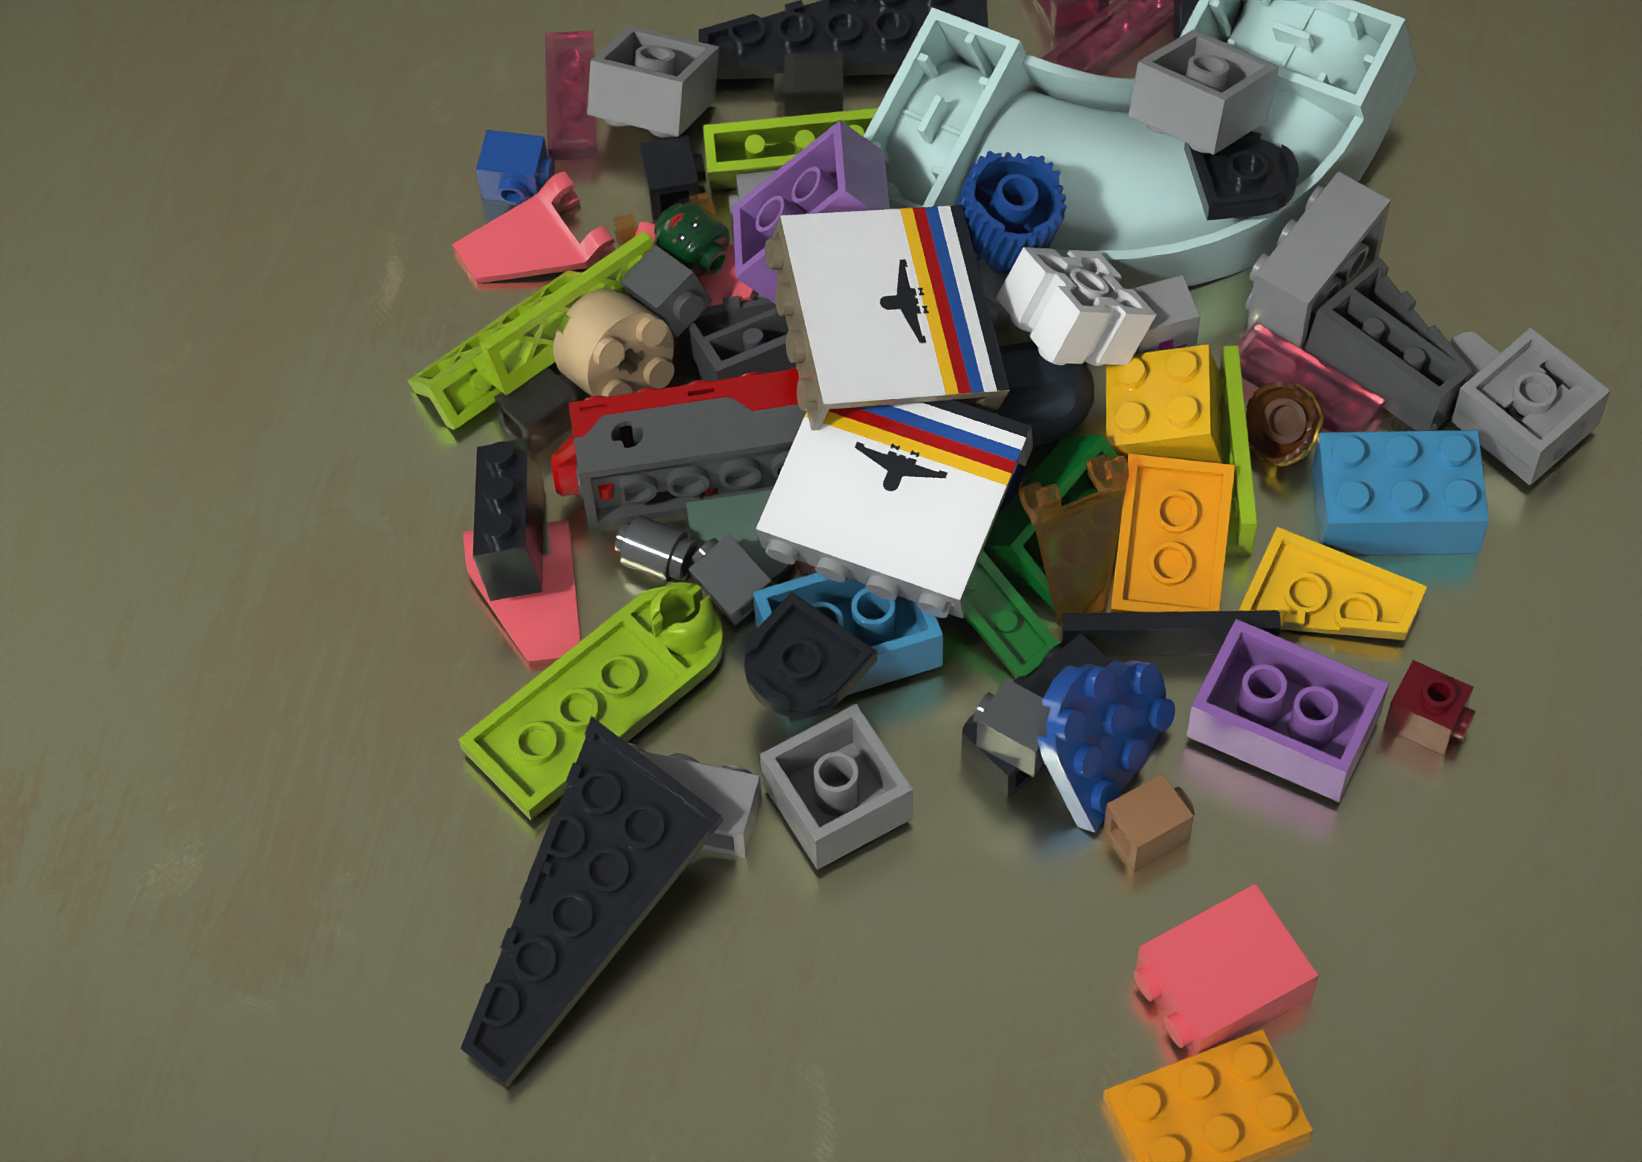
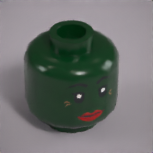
M697 202L685 203L683 205L680 203L674 204L662 213L655 224L654 234L656 237L654 244L693 271L697 278L705 274L713 275L717 273L727 262L729 257L727 249L730 242L729 229Z

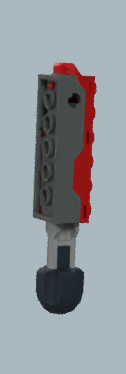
M1033 341L999 346L1010 391L996 414L1030 425L1032 428L1033 445L1051 443L1062 439L1063 436L1071 435L1087 417L1094 403V381L1085 362L1083 364H1053L1039 354L1038 346ZM797 366L790 370L770 373L750 372L730 379L716 381L697 380L683 386L663 389L644 388L635 393L609 397L596 395L588 397L583 401L569 402L573 434L550 456L556 493L562 497L575 495L583 498L589 529L622 524L626 521L632 522L638 515L655 519L687 514V502L773 490L807 410L803 411L800 409L797 400V383L799 380ZM970 398L956 399V401L971 405Z

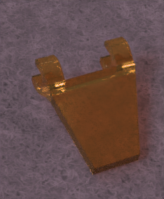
M1102 454L1088 460V474L1098 491L1061 506V495L1056 484H1050L1042 488L1040 482L1036 481L1019 488L1021 504L1031 519L1037 534L1058 626H1061V618L1064 613H1098L1107 609L1123 501L1129 478V468L1124 456H1118L1109 460L1108 454Z

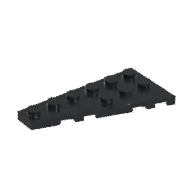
M802 0L785 4L784 11L762 18L755 14H750L699 29V42L719 47L717 79L897 74L932 7L988 28L987 0H820L803 5Z
M592 716L584 734L586 738L576 763L573 762L566 779L567 786L556 814L551 817L519 898L521 903L512 926L507 929L500 946L502 951L489 983L485 984L460 1048L506 1087L513 1082L724 821L721 814Z

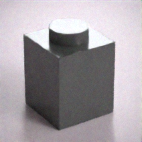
M654 245L620 280L628 294L663 319L676 337L713 302L694 272L657 245Z
M727 534L721 541L712 538L702 545L692 557L695 563L688 568L693 580L702 587V590L707 595H710L711 600L735 626L754 610L753 592L773 586L772 580L730 534Z
M1006 678L995 695L988 692L982 698L974 713L973 722L977 723L976 746L1034 777L1044 763L1037 742V734L1046 736V722L1050 707L1042 705V697Z

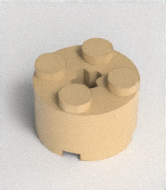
M598 289L581 297L566 313L571 319L563 333L557 330L553 343L554 360L559 371L589 395L609 397L635 393L644 388L662 389L672 380L675 371L674 365L671 363L674 352L672 332L663 319L632 297L618 293L614 289Z

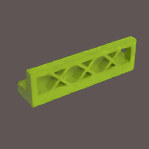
M642 231L480 342L482 353L473 358L478 374L507 396L555 362L553 354L554 338L557 330L563 333L571 319L566 315L571 306L581 297L598 289H614L618 293L630 296L620 280L655 245L653 238Z
M571 270L565 271L408 379L407 381L414 393L429 397L445 425L453 430L499 400L505 394L480 376L473 362V358L482 353L479 343L581 273Z
M1238 345L1222 346L1218 369L1221 375L1223 464L1235 465L1225 557L1252 556L1257 529V515Z

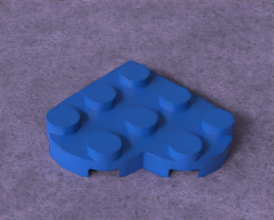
M1131 659L1125 663L1115 660L1106 668L1089 663L1081 667L1068 665L1053 679L1043 698L1042 705L1050 707V712L1046 722V736L1037 734V742L1042 759L1079 828L1092 832L1097 831L1105 819L1106 804L1120 797L1135 773L1145 764L1147 756L1160 732L1167 730L1173 722L1175 716L1174 702L1166 698L1163 676L1158 667L1153 663Z

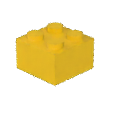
M1209 344L1137 353L1133 355L1127 365L1106 364V440L1126 466L1128 454L1223 464L1221 375Z

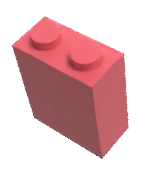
M1256 884L1139 946L1136 970L1134 971L1136 983L1143 995L1149 1001L1156 999L1167 1015L1164 1021L1173 1041L1180 1048L1187 1046L1193 1056L1238 1039L1311 999L1319 976Z

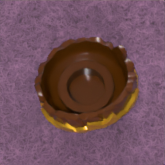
M1269 383L1255 391L1253 397L1247 403L1246 422L1249 447L1254 448V453L1269 465L1287 466L1303 459L1317 443L1318 434L1322 433L1324 420L1320 406L1313 394L1297 383Z

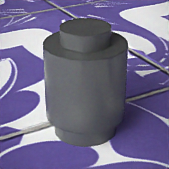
M641 515L636 516L631 523L624 522L615 541V551L620 552V563L622 565L667 582L673 578L680 581L686 579L690 572L688 568L694 564L692 560L694 551L698 547L696 541L688 539L687 532Z

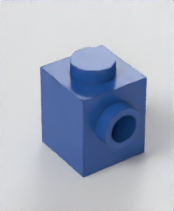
M486 130L476 167L481 198L502 201L510 205H520L536 195L555 173V160L547 155L545 136Z

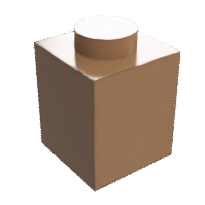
M1161 773L1106 804L1104 830L1133 871H1136L1190 840L1195 810L1186 792L1181 787L1173 788L1165 775Z

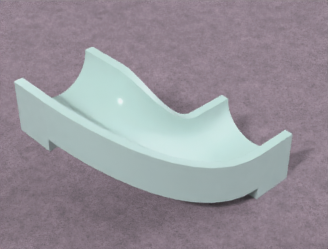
M1354 0L1198 1L1181 36L1195 29L1279 66L1268 121L1252 131L1261 133V139L1271 142L1280 148L1282 144L1288 147L1298 162L1299 176L1292 199L1281 209L1265 215L1207 221L1184 150L1185 142L1169 134L1154 132L1145 123L1128 116L1135 79L1095 75L1031 56L1026 53L1020 40L933 7L863 137L884 151L889 199L911 208L955 205L972 165L977 163L980 156L986 157L987 152L990 150L994 154L1002 153V157L1005 156L1006 152H1010L1012 157H1016L1017 153H1021L1023 159H1026L1028 156L1038 158L1043 155L1046 164L1052 162L1054 164L1052 169L1061 172L1059 185H1063L1064 189L1061 194L1066 195L1064 204L1067 205L1064 213L1065 217L1049 249H1055L1061 257H1066L1069 250L1099 251L1122 276L1119 284L1124 289H1132L1183 275L1187 286H1194L1250 268L1255 265L1259 257L1264 253L1271 255L1277 247L1279 236L1286 224L1291 219L1298 221L1305 213L1306 203L1315 188L1319 185L1326 187L1338 171L1359 182L1374 158L1418 72L1405 18Z

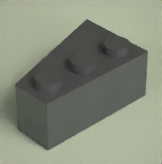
M1379 258L1317 310L1305 350L1414 430L1435 431L1453 415L1460 387L1469 381L1472 370L1436 325L1428 327L1414 309L1416 305L1415 299L1408 291L1401 293L1387 276L1389 267Z
M739 296L723 298L724 305L706 308L680 334L682 347L703 380L716 381L740 377L750 372L770 373L790 370L796 367V363H790L787 356L786 336L788 326L786 317L780 316L777 312L776 304L768 299L740 303Z

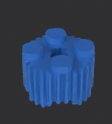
M991 150L988 151L986 157L980 156L977 163L972 165L955 205L963 206L974 253L977 254L976 260L985 259L986 265L995 273L1009 274L1023 247L1049 249L1065 217L1064 213L1067 205L1064 202L1066 195L1061 194L1064 188L1063 185H1059L1061 172L1052 169L1054 166L1052 162L1046 164L1043 155L1038 158L1028 156L1026 159H1023L1021 153H1017L1016 157H1012L1010 152H1006L1005 156L1002 157V153L994 154Z

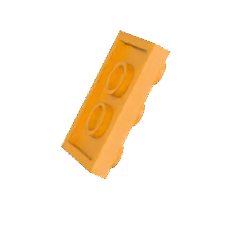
M1128 454L1111 613L1220 610L1235 465Z
M1263 1029L1105 1089L1103 1095L1106 1106L1132 1162H1253L1309 1140L1313 1132Z

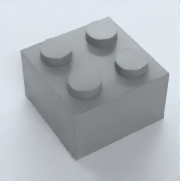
M628 26L590 60L587 115L603 118L606 123L613 126L631 125L648 129L653 135L658 137H679L715 101L719 47Z
M1193 29L1138 61L1128 116L1145 123L1154 132L1169 134L1189 143L1190 147L1198 152L1214 155L1268 121L1279 66Z
M857 704L760 754L762 784L817 870L913 819V789Z

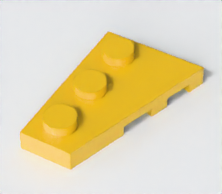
M1277 527L1238 611H1280L1281 630L1406 640L1426 595L1427 586Z

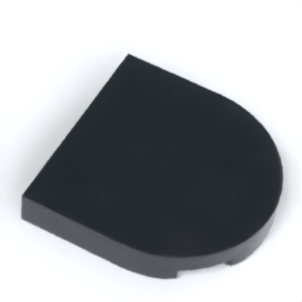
M1254 131L1247 133L1214 155L1198 152L1192 149L1189 143L1185 142L1184 150L1207 221L1265 215L1284 207L1295 193L1299 176L1298 162L1292 151L1283 144L1280 148L1271 142L1261 139L1262 134Z
M791 592L749 639L744 662L746 681L754 697L769 710L789 717L814 716L833 708L848 694L876 663L877 651Z

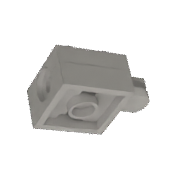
M1531 327L1502 352H1499L1473 331L1460 333L1449 342L1472 370L1469 381L1460 387L1451 422L1461 430H1478L1480 445L1529 485H1532L1600 424L1611 390ZM1514 410H1516L1518 413L1522 414L1525 417L1523 418L1519 416Z

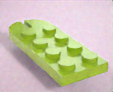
M687 582L671 583L668 586L656 587L641 593L458 739L461 750L532 820L564 794L567 786L566 779L573 762L576 763L586 738L584 734L591 716L622 740L628 742L713 672L722 657L724 641L722 625L713 609L710 595L703 599L702 587Z

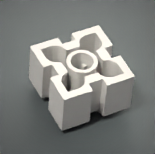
M1023 247L996 297L1011 315V321L1018 328L1031 332L1029 337L1038 346L1039 354L1047 361L1056 365H1065L1066 363L1083 364L1084 361L1094 366H1103L1104 364L1127 365L1156 317L1155 312L1134 289H1124L1119 284L1122 276L1099 251L1069 250L1066 257H1061L1055 249Z

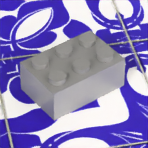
M1339 171L1326 187L1322 185L1317 186L1306 203L1305 213L1298 221L1291 219L1286 224L1279 236L1276 249L1271 255L1262 254L1250 273L1249 280L1254 283L1253 290L1245 304V310L1249 311L1246 333L1298 362L1306 352L1305 347L1317 310L1379 258L1391 200Z

